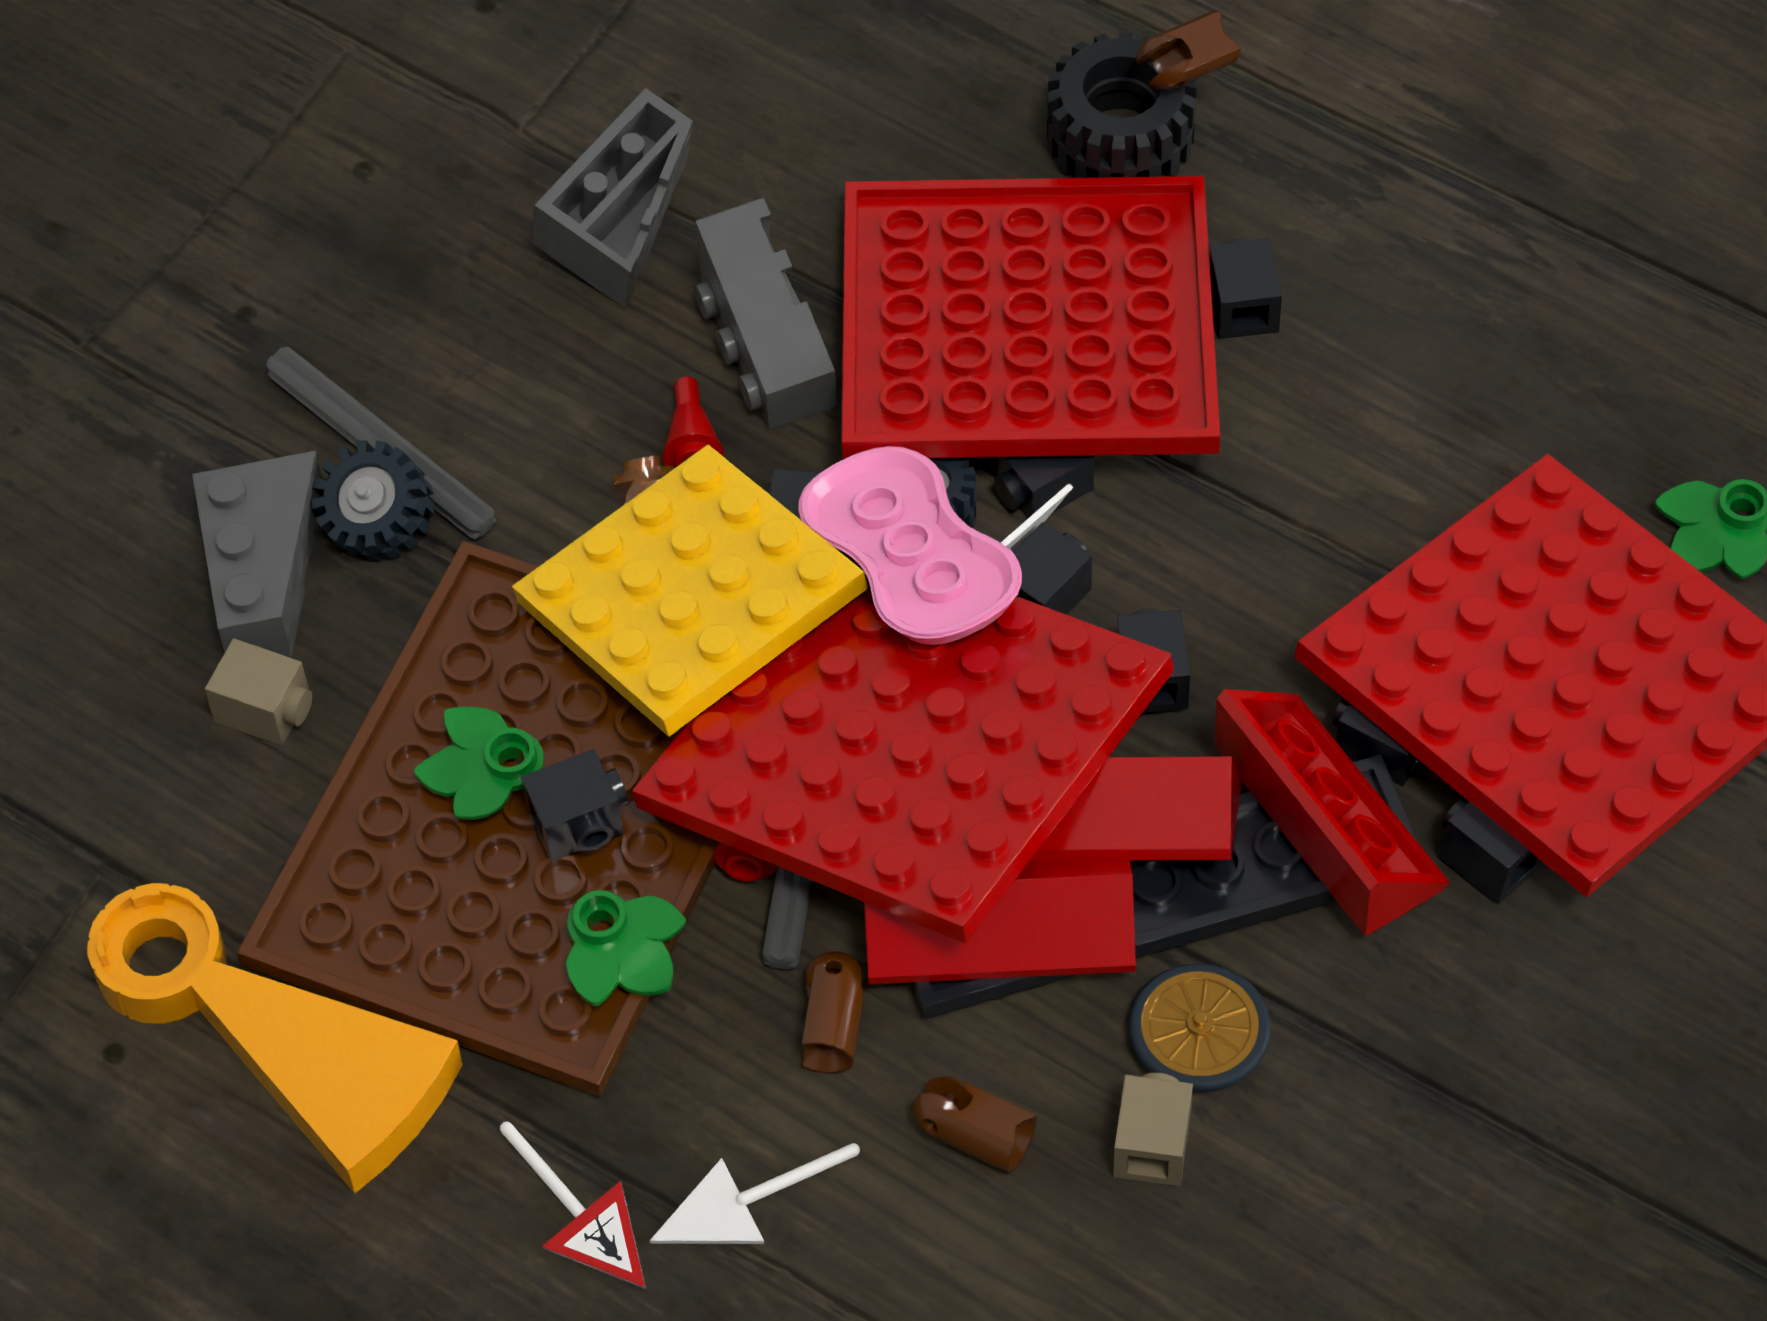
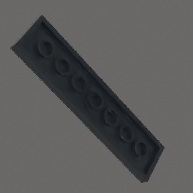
M1382 755L1353 762L1418 842ZM1250 791L1240 794L1231 860H1129L1133 877L1136 958L1336 901ZM1076 975L911 983L923 1017L927 1019Z

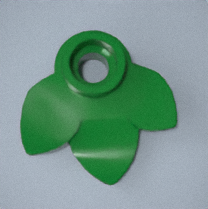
M1739 479L1728 483L1723 488H1718L1703 481H1691L1669 489L1656 500L1655 508L1680 526L1674 537L1671 550L1701 573L1713 570L1724 563L1733 575L1743 580L1758 572L1767 561V491L1757 482ZM1734 511H1745L1750 516L1738 515Z
M470 706L455 707L444 711L445 726L453 745L445 747L417 765L414 773L420 783L434 794L454 797L453 809L456 819L473 820L488 817L503 808L513 791L523 789L521 776L544 768L545 759L543 749L537 739L522 729L508 728L504 719L496 711ZM509 759L523 761L512 767L502 766Z
M605 890L586 893L574 904L567 920L569 936L574 945L568 955L566 968L571 984L584 1001L593 1006H599L611 995L618 985L627 992L642 996L663 994L672 988L673 964L663 942L672 939L686 926L685 917L676 907L664 899L649 895L625 901L616 894ZM598 921H608L613 925L604 931L590 930V927Z

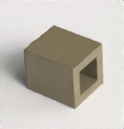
M234 638L205 687V693L215 723L283 746L293 726H300L307 718L313 697L312 691L309 690L301 661Z
M1147 1073L1141 1077L1125 1075L1114 1147V1178L1181 1187L1191 1117L1193 1083L1179 1082L1175 1077L1163 1073Z

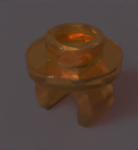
M659 456L623 462L624 473L613 476L614 487L631 486L626 493V504L672 471L674 466H661Z

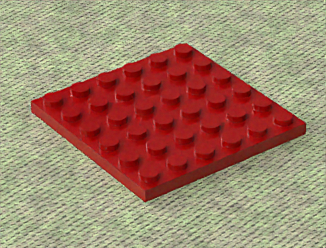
M1204 176L845 182L843 459L866 450L886 446L904 447L917 451L927 458L1220 454V423Z
M1549 454L1545 455L1301 638L1297 643L1294 657L1464 798L1507 831L1586 898L1767 749V623Z
M843 554L851 562L858 566L862 571H864L853 558ZM865 574L868 585L867 590L692 719L633 788L634 801L638 809L967 944L1174 672L1172 654L1017 596L1000 617L969 636L944 644H921L900 634L881 619L874 606L870 583Z

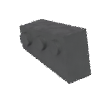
M645 88L534 205L531 243L617 304L627 309L688 160L693 120Z
M763 197L695 221L701 283L694 285V292L703 317L705 319L714 317L720 328L716 330V338L725 362L728 365L736 362L742 374L738 376L739 387L748 409L752 411L759 408L768 429L771 430L836 407L837 394L835 369L807 301L800 303L785 273L792 269L785 249L775 252L770 243L768 218L771 217V213Z
M316 450L192 474L217 627L224 653L234 638L289 658L292 657L305 595L304 580L309 557L313 556L316 542L314 532L317 522L315 518L318 517V513L312 509V498H321V495L313 488L316 478L323 480Z

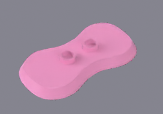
M886 446L857 453L819 473L805 486L799 498L801 521L839 552L853 558L861 566L868 577L874 606L881 619L891 628L912 641L921 644L937 645L969 636L1000 617L1018 595L1022 584V570L1014 553L999 541L969 527L958 517L949 503L944 480L934 462L917 451L904 447Z

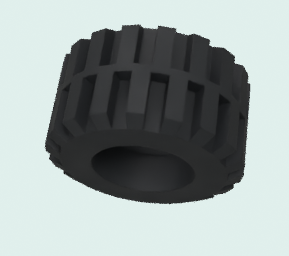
M1119 32V38L1109 39L1107 34L1094 36V43L1088 45L1081 41L1072 47V56L1062 55L1056 62V72H1051L1048 80L1047 137L1051 156L1058 157V167L1065 174L1075 172V178L1175 176L1179 172L1180 162H1187L1191 155V146L1194 144L1196 82L1193 80L1170 91L1155 90L1149 87V82L1158 75L1153 61L1136 66V55L1142 43L1151 37L1144 35L1141 40L1132 39V33ZM1112 109H1128L1141 114L1131 117H1114L1102 112Z

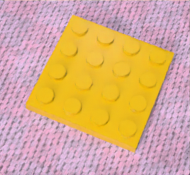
M706 445L515 583L512 589L518 604L669 737L867 590L868 585L864 571L710 445Z

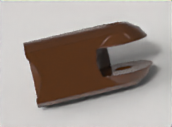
M1214 10L1142 43L1136 55V66L1153 61L1158 75L1149 82L1148 86L1155 90L1170 91L1237 62L1241 54V46L1224 32L1222 14L1220 11Z
M830 951L816 956L809 963L806 971L809 1002L802 1039L803 1068L819 1073H839L852 1067L864 999L862 969L857 960L849 954L840 951Z
M951 1076L934 1077L929 1080L925 1086V1093L918 1095L912 1104L914 1120L925 1134L1008 1173L1013 1172L1023 1159L1034 1135L1037 1123V1116Z

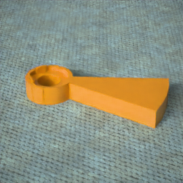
M150 883L138 886L135 890L129 889L117 895L105 905V909L100 911L92 923L88 936L87 956L100 991L111 1008L123 1016H128L129 1019L147 1024H164L178 1021L200 1011L354 1194L386 1169L417 1137L443 1102L463 1065L458 1041L226 965V949L212 909L204 900H201L198 895L187 888L176 885L169 886L162 883ZM158 937H172L182 941L187 946V953L181 964L171 972L159 976H144L134 972L129 967L130 959L134 952L146 941Z

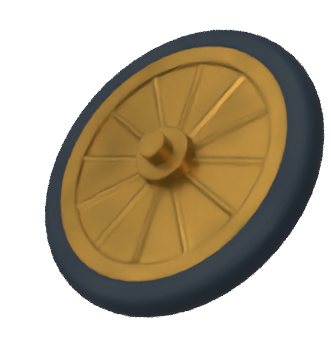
M1185 964L1158 974L1139 992L1129 1017L1131 1044L1142 1065L1150 1073H1163L1175 1077L1179 1082L1193 1083V1091L1195 1092L1224 1089L1246 1078L1262 1061L1271 1035L1268 1009L1256 988L1239 974L1212 964Z

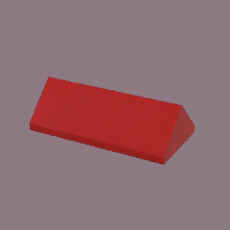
M1224 689L1216 698L1214 747L1222 756H1232L1241 776V781L1365 937L1442 892L1450 883L1298 694Z
M1232 756L1108 757L1031 860H1231L1241 793V776Z
M1030 860L967 944L864 902L869 984L1136 972L1133 877L1129 860Z

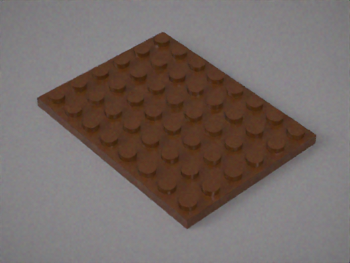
M462 541L242 942L237 955L240 964L244 967L345 1004L458 1041V1045L601 1097L650 996L627 992L618 985L602 1004L593 1006L577 994L569 980L566 968L568 955L574 945L569 936L567 926L569 912L574 904L586 893L605 890L616 894L625 901L648 895L664 899L681 912L687 923L716 864L714 851L719 842L638 809L634 801L633 788L686 725L668 737L517 603L512 586L539 566ZM469 706L490 709L501 715L508 728L522 729L537 739L544 753V768L595 749L604 770L607 771L615 768L624 785L629 802L628 805L620 808L624 833L612 837L607 844L592 851L579 850L550 861L527 811L523 789L513 791L503 808L488 817L473 820L456 819L453 809L454 797L441 796L428 790L416 778L414 769L430 756L445 747L453 745L444 721V711L446 709ZM509 759L502 766L512 767L523 761ZM598 921L590 927V930L604 931L613 925L608 921ZM683 929L672 939L663 942L669 955H671Z

